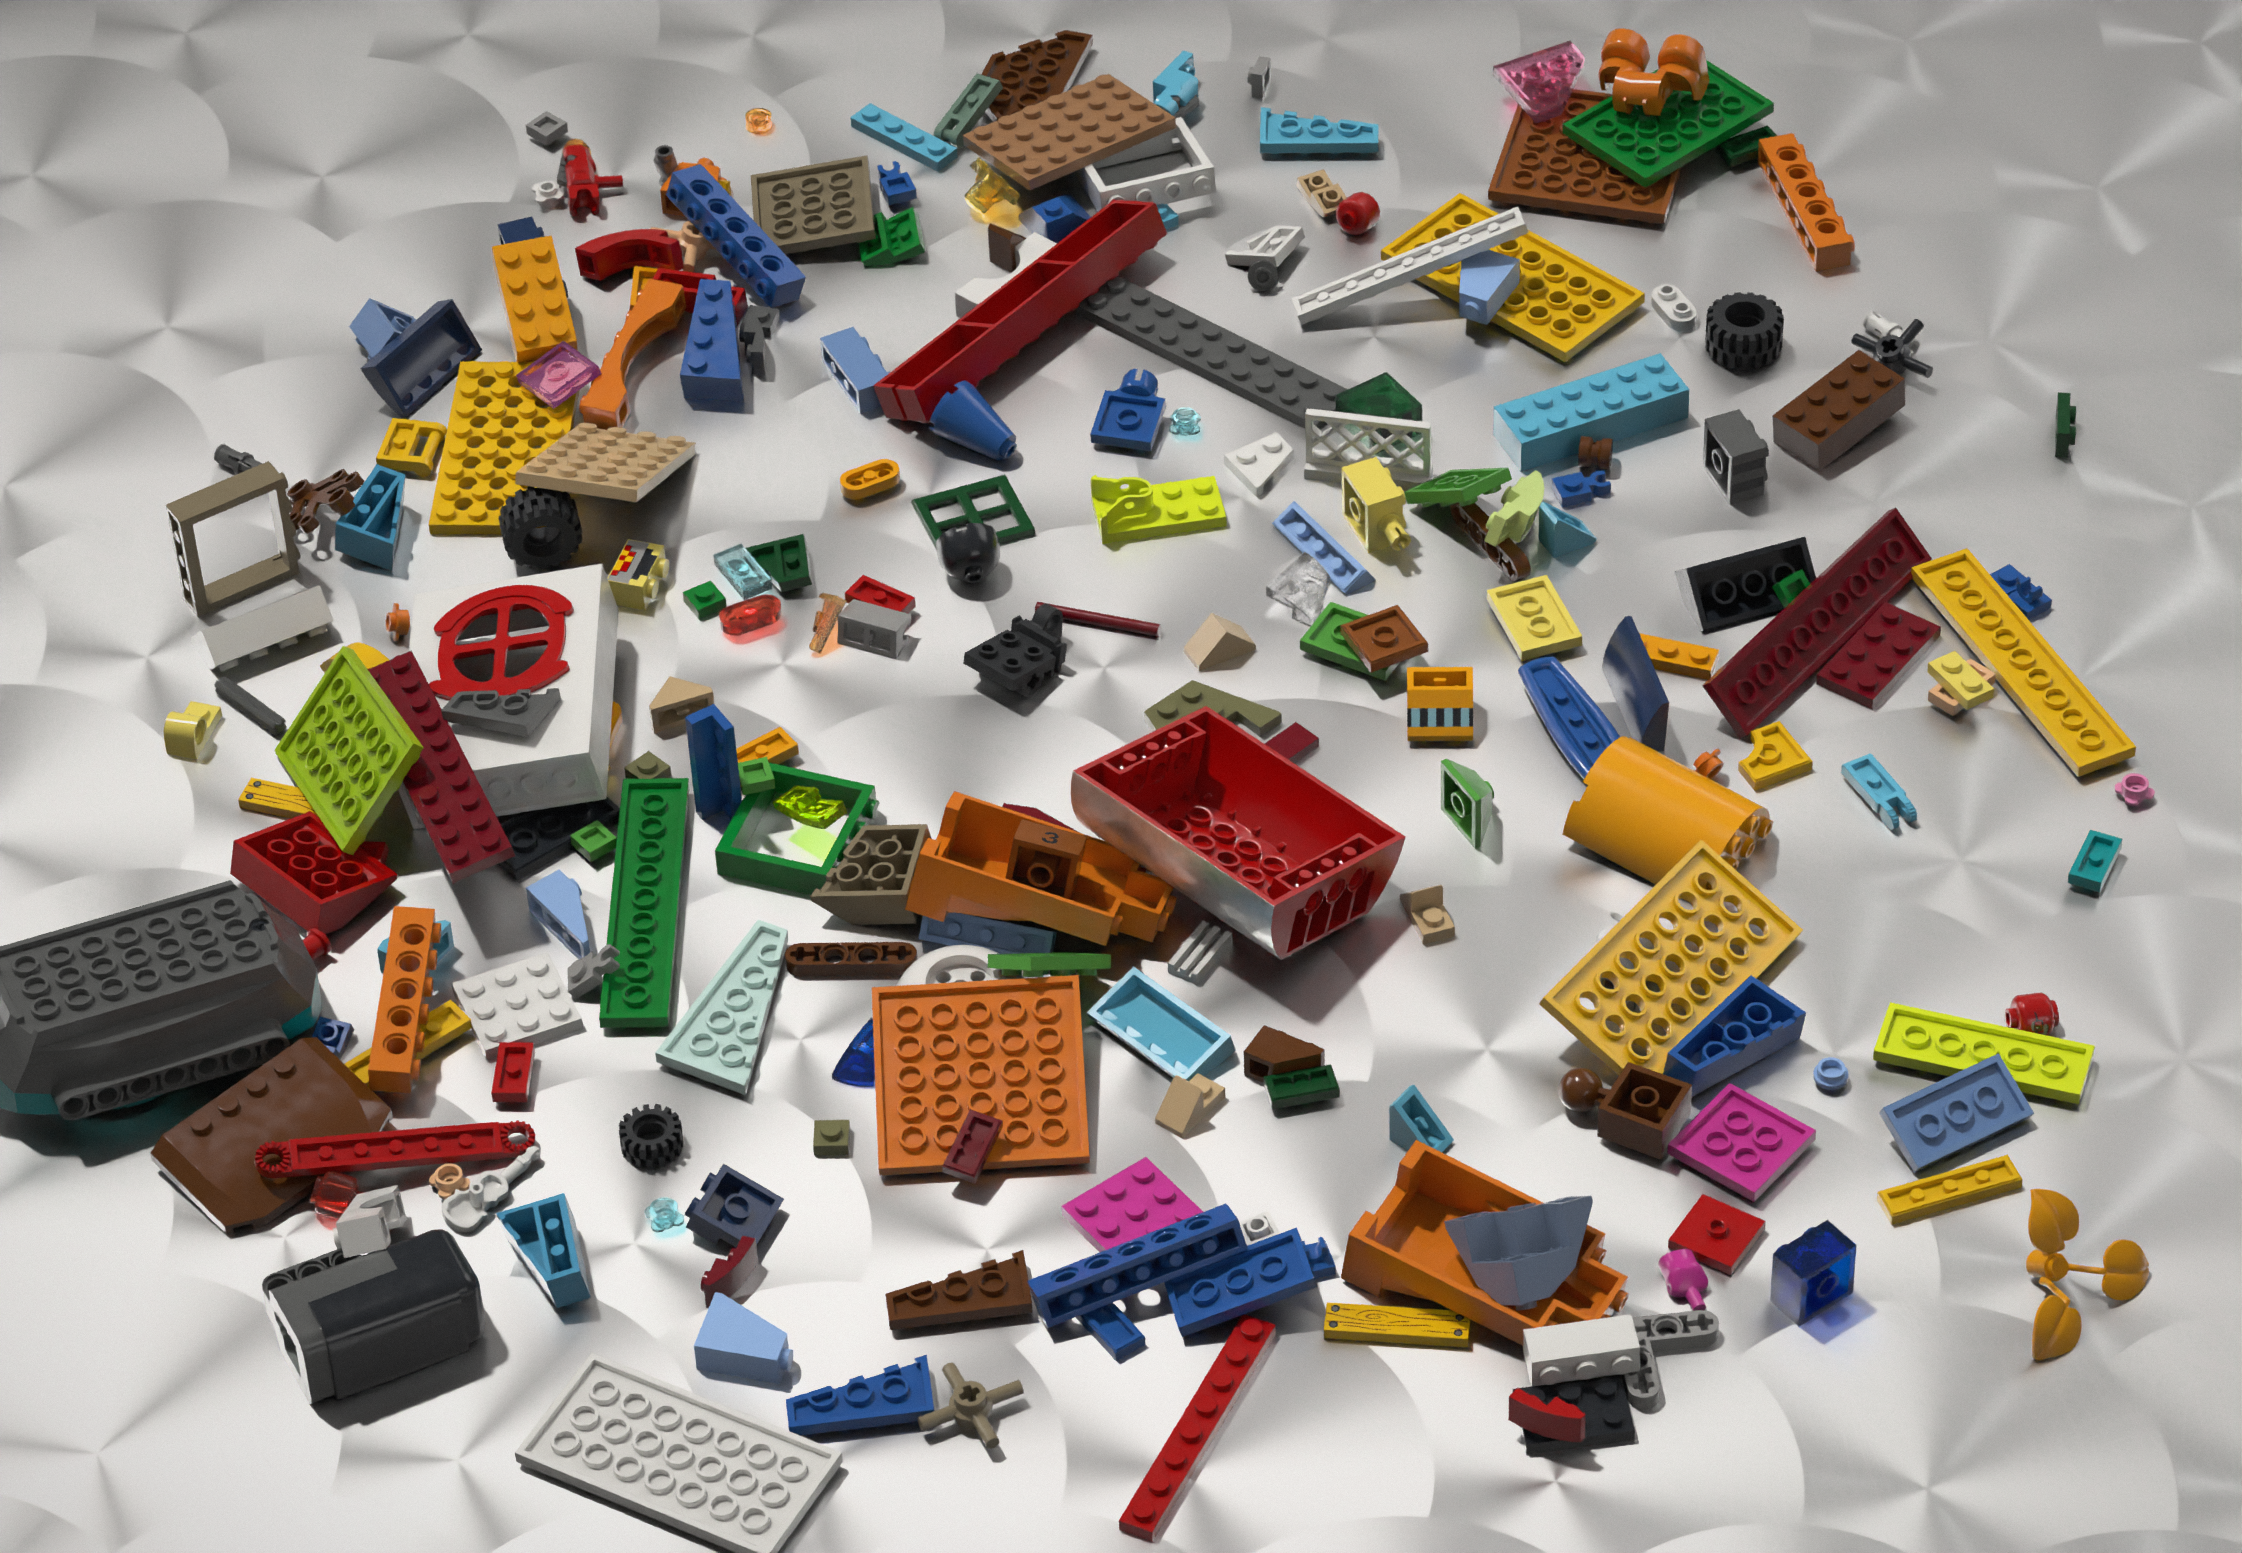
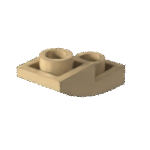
M1324 169L1297 178L1296 186L1310 206L1322 217L1336 214L1339 203L1347 198L1338 183L1333 185Z

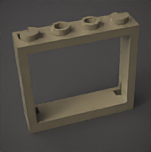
M269 461L166 504L183 599L197 617L300 573L298 560L301 556L298 547L294 543V536L297 535V532L289 514L293 509L285 490L288 488V481L284 473H279ZM268 493L279 554L204 586L193 524Z

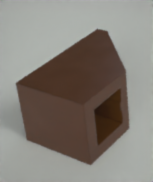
M1266 1025L1260 1029L1243 1051L1244 1075L1264 1083V1076L1325 1065V1049Z

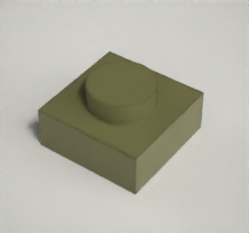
M650 751L624 767L625 777L628 779H658L672 776L671 766Z
M815 1120L813 1137L814 1155H849L850 1121Z

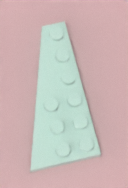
M759 919L655 1052L657 1063L746 1095L788 943L787 929Z

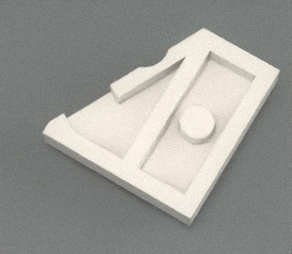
M1275 226L1264 234L1247 241L1248 249L1242 252L1228 251L1225 254L1227 265L1251 266L1257 261L1265 260L1278 267L1305 238L1303 227Z
M1277 432L1224 454V464L1256 497L1261 496L1264 492L1263 486L1269 480L1274 481L1280 474V470L1294 459V449Z

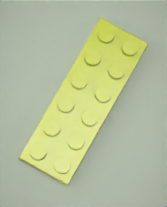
M1890 1002L1874 1048L1873 1060L1951 1076L1999 1053L2021 1092L2079 1104L2094 1056L2095 1046Z

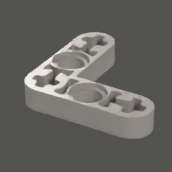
M1707 1310L1632 1317L1640 1345V1359L1647 1364L1640 1368V1371L1622 1374L1626 1398L1631 1406L1647 1410L1656 1406L1659 1401L1660 1382L1653 1352L1712 1345L1718 1339L1719 1320L1715 1314ZM1699 1326H1704L1705 1331L1701 1330ZM1683 1327H1686V1333H1683ZM1661 1328H1671L1676 1331V1334L1664 1337L1657 1331ZM1647 1331H1651L1650 1337H1647ZM1641 1381H1644L1646 1394H1642L1641 1390L1638 1389V1384Z

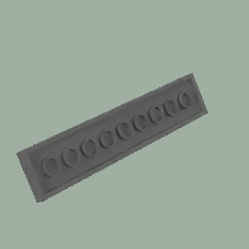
M1120 276L1105 282L1099 287L1097 293L1086 297L1079 303V307L1076 308L1077 315L1305 428L1307 408L1343 412L1354 402V392ZM1313 420V424L1320 430L1327 425L1325 421Z

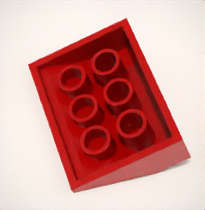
M311 811L233 841L230 874L306 931H309L311 928H317L326 935L343 928L397 880V873L361 847H358L353 855L343 852L321 819Z

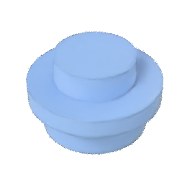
M1833 1057L1824 1058L1814 1068L1813 1079L1821 1088L1836 1090L1842 1088L1847 1083L1848 1070L1841 1060Z

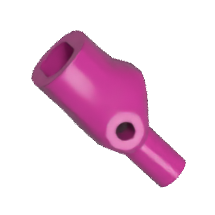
M1680 1249L1663 1255L1658 1262V1266L1665 1279L1669 1295L1672 1297H1686L1692 1311L1705 1310L1706 1305L1700 1293L1707 1289L1708 1278L1702 1266L1695 1259L1692 1250Z

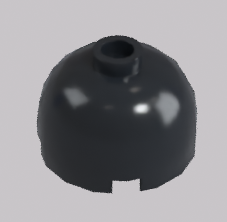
M984 523L966 524L967 529L958 532L956 527H953L941 534L936 541L940 565L952 578L969 583L979 582L998 565L1000 559L999 537L992 526Z

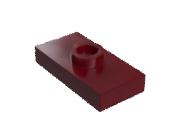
M970 1109L942 1166L943 1173L975 1184L1003 1128V1121Z

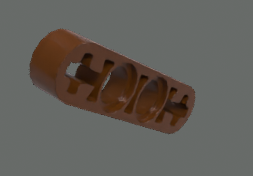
M1459 502L1450 505V512L1455 523L1511 581L1516 582L1530 575L1531 566L1527 556L1509 537L1496 547L1484 541L1489 530L1486 528L1489 516L1476 503L1460 506Z
M907 942L797 943L791 945L785 952L787 971L799 977L902 976L907 968L918 959L916 948ZM868 955L877 958L870 963L860 961L862 957ZM831 956H840L843 958L838 963H829L826 961V959Z

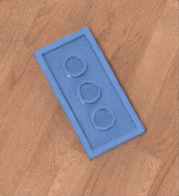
M1998 1053L1883 1107L1879 1114L1913 1172L1916 1173L2029 1119L2034 1112Z

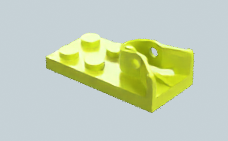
M1094 475L1090 479L1091 503L1102 544L1227 526L1226 513L1215 476L1154 485L1137 477L1112 479ZM1123 484L1129 485V487L1126 489L1120 488Z

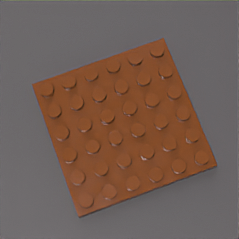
M1525 83L1488 189V200L1665 224L1682 167L1648 187H1643L1563 134V124L1609 98L1612 94Z

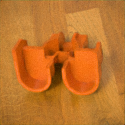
M1625 28L1615 29L1608 34L1602 46V64L1598 73L1601 91L1607 90L1610 83H1613L1612 100L1614 111L1630 114L1634 105H1643V111L1646 116H1660L1665 101L1672 94L1673 90L1691 92L1692 100H1701L1709 84L1705 51L1703 46L1690 36L1675 34L1665 39L1658 54V71L1656 73L1644 72L1650 60L1649 47L1646 40L1637 32Z

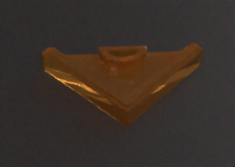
M823 592L819 595V598L824 600L822 612H816L812 629L815 634L809 644V648L818 654H821L836 624L838 615L846 603V600L838 596Z

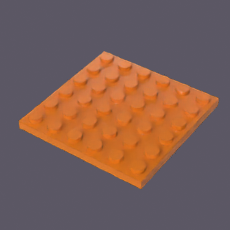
M1079 975L872 987L879 1176L943 1172L942 1166L970 1109L1003 1121V1128L983 1169L1090 1163Z

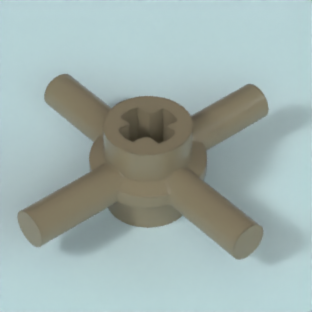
M947 1363L943 1366L942 1372L954 1390L949 1400V1406L918 1417V1424L921 1430L925 1431L955 1419L961 1428L967 1430L976 1429L988 1449L995 1448L1000 1440L990 1425L988 1417L992 1412L994 1404L1024 1393L1021 1382L1016 1380L986 1392L985 1387L978 1382H965L955 1363Z

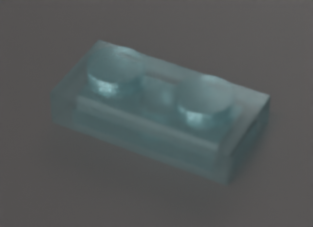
M742 544L713 555L714 565L743 600L772 589L771 578Z

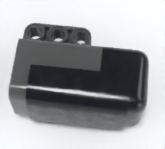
M443 1229L430 1230L390 1245L386 1249L374 1251L363 1256L356 1255L344 1258L342 1248L336 1249L266 1276L262 1282L266 1312L275 1328L280 1350L310 1404L331 1396L338 1401L465 1353L469 1350V1344L481 1338L485 1331L486 1323L478 1277L454 1236Z

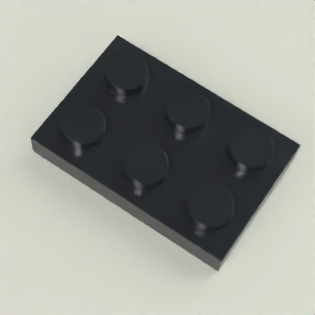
M1621 1375L1519 1388L1529 1395L1538 1397L1546 1405L1555 1397H1558L1568 1404L1577 1406L1581 1412L1586 1414L1585 1439L1582 1442H1569L1549 1438L1519 1426L1526 1454L1635 1440V1429Z

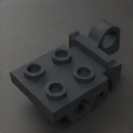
M1045 603L1036 610L1030 621L1027 619L1023 620L1020 615L1013 618L1011 631L1005 630L965 652L963 664L1011 691L1015 690L1026 697L1033 695L1039 689L1044 674L1049 677L1054 676V671L1056 673L1061 672L1062 663L1065 662L1067 644L1062 643L1058 639L1062 636V612Z

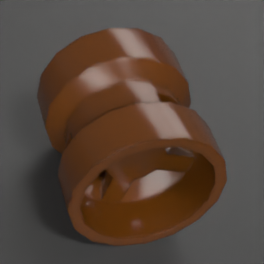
M1581 436L1578 467L1589 468L1594 463L1600 469L1610 470L1613 439L1603 438L1600 441L1594 442L1591 437Z

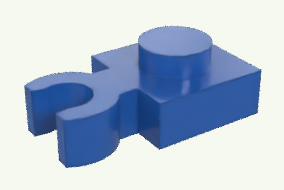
M897 161L893 162L892 170H884L882 165H878L880 190L888 205L917 199V191L908 172L900 173V164Z
M1596 471L1590 477H1584L1582 472L1552 478V490L1561 507L1590 502L1592 501L1593 494L1597 496L1610 494L1611 483L1610 481L1605 482V471Z

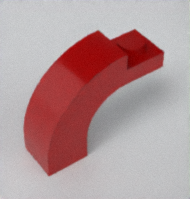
M635 229L621 231L595 238L575 248L580 276L600 281L616 272L634 268V266H648L671 270H681L684 268L679 240L669 238L666 230Z

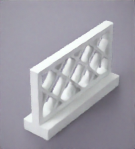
M1307 408L1305 413L1306 463L1304 479L1342 483L1341 467L1377 457L1375 454L1382 449L1393 458L1377 457V459L1384 468L1387 467L1389 469L1392 480L1397 487L1400 486L1403 490L1407 491L1432 479L1433 463H1431L1430 422ZM1313 420L1325 421L1330 428L1322 432L1313 424ZM1347 424L1356 425L1362 431L1353 436L1344 426ZM1386 428L1392 435L1384 439L1375 430ZM1410 431L1423 433V439L1415 443L1406 434ZM1335 432L1346 440L1339 446L1329 438ZM1368 435L1377 445L1368 449L1359 440ZM1398 439L1408 447L1401 453L1391 445V443ZM1322 442L1331 451L1314 449V446ZM1353 446L1361 455L1346 453L1344 450ZM1415 453L1423 462L1411 461L1406 458Z

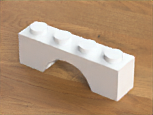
M1036 232L1031 234L1015 246L1016 269L1012 273L996 279L974 277L955 292L956 316L959 318L963 317L1057 243Z
M398 1185L360 1193L352 1200L336 1222V1228H333L336 1248H342L344 1258L383 1250L388 1247L391 1242L389 1230L402 1226L407 1219Z

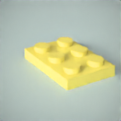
M1547 575L1487 590V601L1521 661L1582 646V635Z

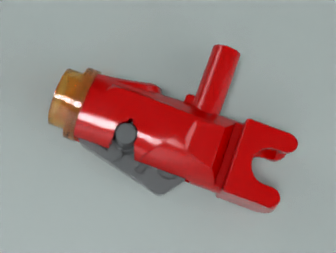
M581 139L569 140L561 152L557 184L567 187L568 208L571 216H576L577 209L580 207H588L593 215H598L600 211L598 188L623 187L622 175H595L596 165L591 156L590 147Z

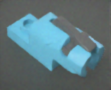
M1183 50L1153 81V103L1175 118H1185V115L1200 105L1198 79L1195 77L1196 69L1192 53Z

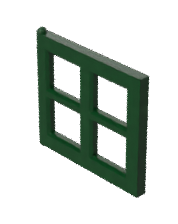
M1006 475L916 498L911 502L935 549L936 541L942 534L941 530L966 523H984L982 519L1006 512L1011 513L1017 526L996 532L1000 544L1035 534V528ZM998 490L1005 504L981 511L976 510L970 497ZM957 501L964 515L936 523L929 508Z

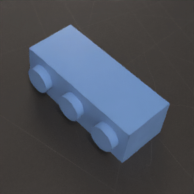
M854 327L821 337L822 362L858 412L862 414L881 407L873 385L888 375L890 371L886 372L878 354L872 353L867 339L864 336L861 337Z

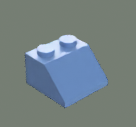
M369 298L349 327L356 335V342L368 351V358L371 360L416 319L409 314Z

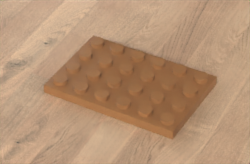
M1110 74L1100 75L1095 80L1083 85H1076L1071 90L1059 95L1050 96L1047 100L1038 104L1026 106L1019 112L1000 117L999 120L988 125L979 126L973 131L964 134L963 142L964 146L1030 191L1084 168L1089 164L1098 162L1175 129L1176 118Z

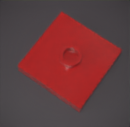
M1702 1194L1668 1239V1248L1674 1251L1680 1249L1692 1250L1697 1261L1732 1275L1765 1230L1766 1221Z

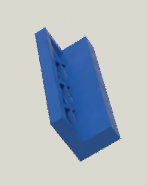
M712 704L685 717L696 813L702 820L722 811L732 820L742 802L734 726L716 705Z

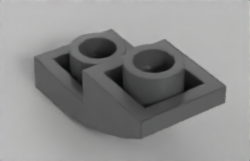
M748 312L745 324L740 325L739 340L745 343L747 362L752 363L753 375L765 376L766 352L763 329L755 313Z

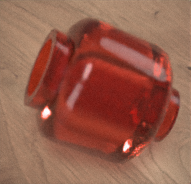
M327 1171L323 1177H317L310 1203L315 1204V1211L319 1215L339 1220L355 1196L363 1192L358 1191L359 1181L357 1178L336 1171Z

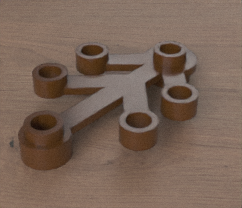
M341 469L316 484L309 483L307 479L294 484L289 489L287 495L290 498L293 509L290 512V519L295 529H301L304 534L314 531L320 524L315 517L319 505L330 507L334 513H338L340 516L348 514L355 507L354 497L350 492L359 489L363 485L364 479L358 472L348 474L345 469ZM304 507H306V510H305L304 515H303V514H302V511H303Z

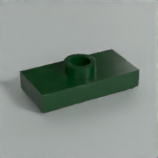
M1767 125L1727 139L1716 146V152L1730 167L1757 159L1759 139L1777 135Z
M1331 1064L1264 1076V1087L1272 1110L1340 1097V1089Z

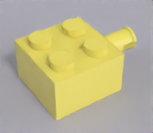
M1377 457L1341 467L1342 516L1366 551L1370 553L1390 546L1394 550L1400 551L1398 544L1401 545L1402 549L1407 548L1411 542V537L1404 530L1406 528V521L1403 515V505L1406 504V498L1403 489L1400 486L1397 487L1393 482L1389 469L1387 467L1384 468Z

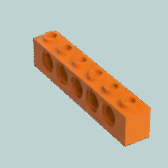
M1793 133L1759 139L1758 164L1815 271L1850 265L1851 252L1855 251L1853 236L1846 232L1842 216L1837 215L1833 199L1827 197L1824 183L1822 180H1818L1813 163L1808 162L1803 144L1798 143Z
M394 906L368 1067L369 1088L372 1091L411 1093L413 1080H419L421 1060L416 1059L417 1052L424 1051L425 1032H421V1025H427L429 1018V1004H425V998L432 997L433 977H429L430 970H436L437 950H433L434 943H440L441 923H436L435 909Z

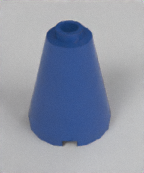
M967 381L958 382L954 385L958 390L953 394L947 392L935 407L930 419L934 427H930V431L939 437L997 461L1003 458L1008 459L1016 450V435L972 384Z

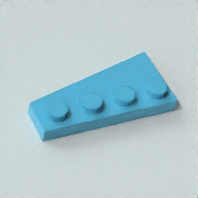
M1261 107L1260 153L1335 154L1378 152L1379 131L1377 124L1341 119L1338 123H1333L1324 116L1314 115L1313 119L1297 117V112L1285 111L1284 115L1271 113V108Z

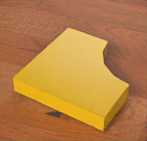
M1780 721L1751 731L1750 740L1754 749L1747 758L1738 762V771L1754 791L1810 771L1813 765V761Z

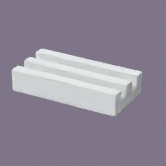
M1202 921L1168 962V973L1198 984L1232 943V932L1226 930L1224 933H1220V927L1214 925L1211 929L1209 928V923ZM1214 940L1217 941L1204 956V952ZM1204 956V958L1199 962L1195 969L1192 972L1189 971L1192 968V966Z

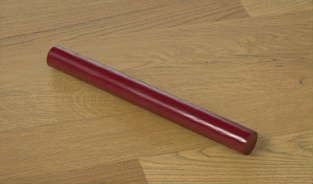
M1037 602L1035 606V612L1041 605L1045 603ZM1049 604L1062 612L1064 620L1159 637L1161 632V624Z

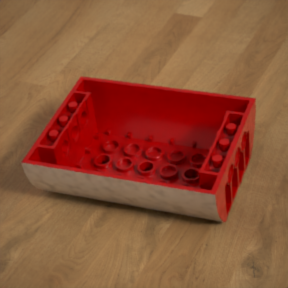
M1208 706L1198 709L1073 770L1071 804L1074 814L1081 825L1280 960L1368 914L1386 887L1398 862L1406 836Z

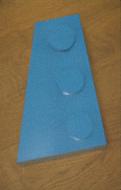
M378 464L374 467L354 496L353 502L355 507L348 514L341 516L336 522V551L392 571L404 504L405 474Z
M564 1193L496 1213L508 1242L556 1308L591 1298L576 1221Z

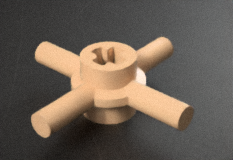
M691 221L685 222L680 231L657 227L650 228L666 230L669 238L679 240L682 256L684 257L683 271L694 272L696 260L704 258L709 249L716 250Z

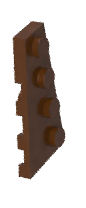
M1024 1250L1012 1253L1011 1259L997 1263L995 1259L983 1262L980 1269L964 1274L961 1270L949 1273L945 1280L936 1283L927 1280L886 1293V1307L890 1330L1033 1313L1031 1293L1027 1282L1028 1275Z

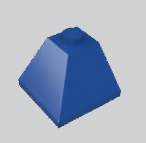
M1065 195L1036 205L1019 214L1018 218L1032 234L1036 232L1058 243L1090 219L1091 216L1071 195Z

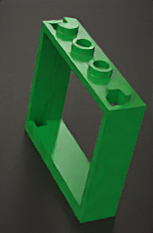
M769 763L775 780V789L744 796L715 849L717 874L812 895L815 889H821L826 883L825 876L830 869L837 868L844 859L843 852L860 829L865 825H869L871 820L877 818L876 810L880 802L876 800L875 786ZM776 792L852 809L822 867L745 850Z

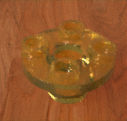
M980 157L970 164V167L978 175H976L974 185L966 192L964 198L973 210L980 214H986L995 203L1001 202L1004 199L1013 206L1018 202L1021 195L1003 177L998 176Z

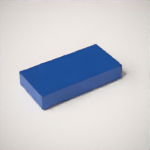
M1114 1303L1075 1317L1115 1361L1146 1345L1145 1336Z

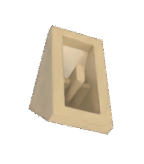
M1213 613L1208 616L1184 646V653L1198 671L1256 650V644L1240 625Z
M669 676L649 705L653 732L657 733L686 724V716L714 704L711 687Z

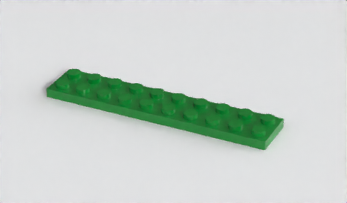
M689 778L623 779L606 945L611 944L620 951V954L613 958L620 964V967L613 973H605L603 975L599 1013L600 1028L669 1027L690 789Z

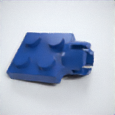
M1138 368L1129 370L1123 376L1119 389L1116 391L1105 390L1090 433L1091 443L1152 451L1166 409V400L1156 396L1158 380L1151 372L1144 369L1139 381L1135 380Z

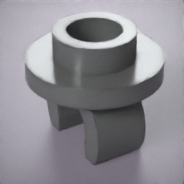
M1261 260L1250 266L1248 281L1254 289L1267 291L1274 287L1277 282L1278 272L1271 262Z

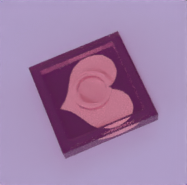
M562 341L518 373L516 377L519 384L554 409L601 375V371L598 365L565 341Z

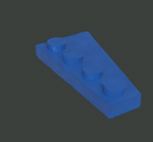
M927 1355L914 1358L915 1363L899 1368L898 1364L883 1368L884 1373L864 1379L863 1375L851 1378L849 1383L835 1389L829 1385L785 1399L789 1431L797 1435H808L918 1421V1417L934 1411Z

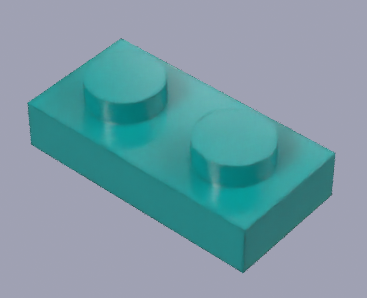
M2090 830L2069 872L2068 883L2101 892L2120 853L2123 839Z

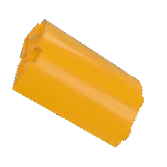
M1622 736L1603 751L1587 773L1583 783L1588 786L1580 801L1573 800L1562 835L1657 884L1700 840H1703L1737 870L1742 858L1747 859L1752 854L1756 842L1760 838L1765 839L1772 829L1773 821L1770 820L1769 811L1766 808L1631 737ZM1698 879V883L1703 889L1712 890L1708 881Z

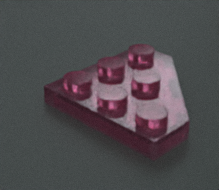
M1567 41L1493 66V76L1535 123H1539L1562 115L1584 67L1585 56L1571 41Z

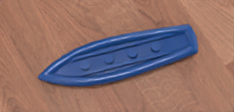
M1555 657L1538 658L1522 665L1518 669V674L1545 726L1569 763L1585 778L1603 751L1612 742L1620 738V735L1601 709Z

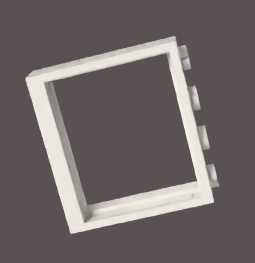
M1182 117L1176 118L1175 129L1074 171L1098 212L1113 200L1155 202L1158 205L1216 193L1214 166ZM1178 137L1179 139L1176 141H1172V138ZM1181 149L1193 166L1110 186H1105L1095 170L1105 166Z

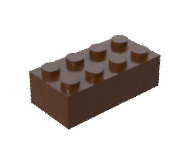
M1858 350L1772 415L1773 442L1817 471H1821L1905 406V378L1861 350Z

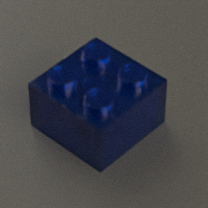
M1828 1219L1816 1227L1807 1229L1802 1236L1789 1244L1781 1245L1773 1253L1770 1302L1800 1327L1853 1293L1857 1245Z

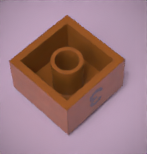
M1022 819L1013 838L1005 878L1073 900L1087 836Z

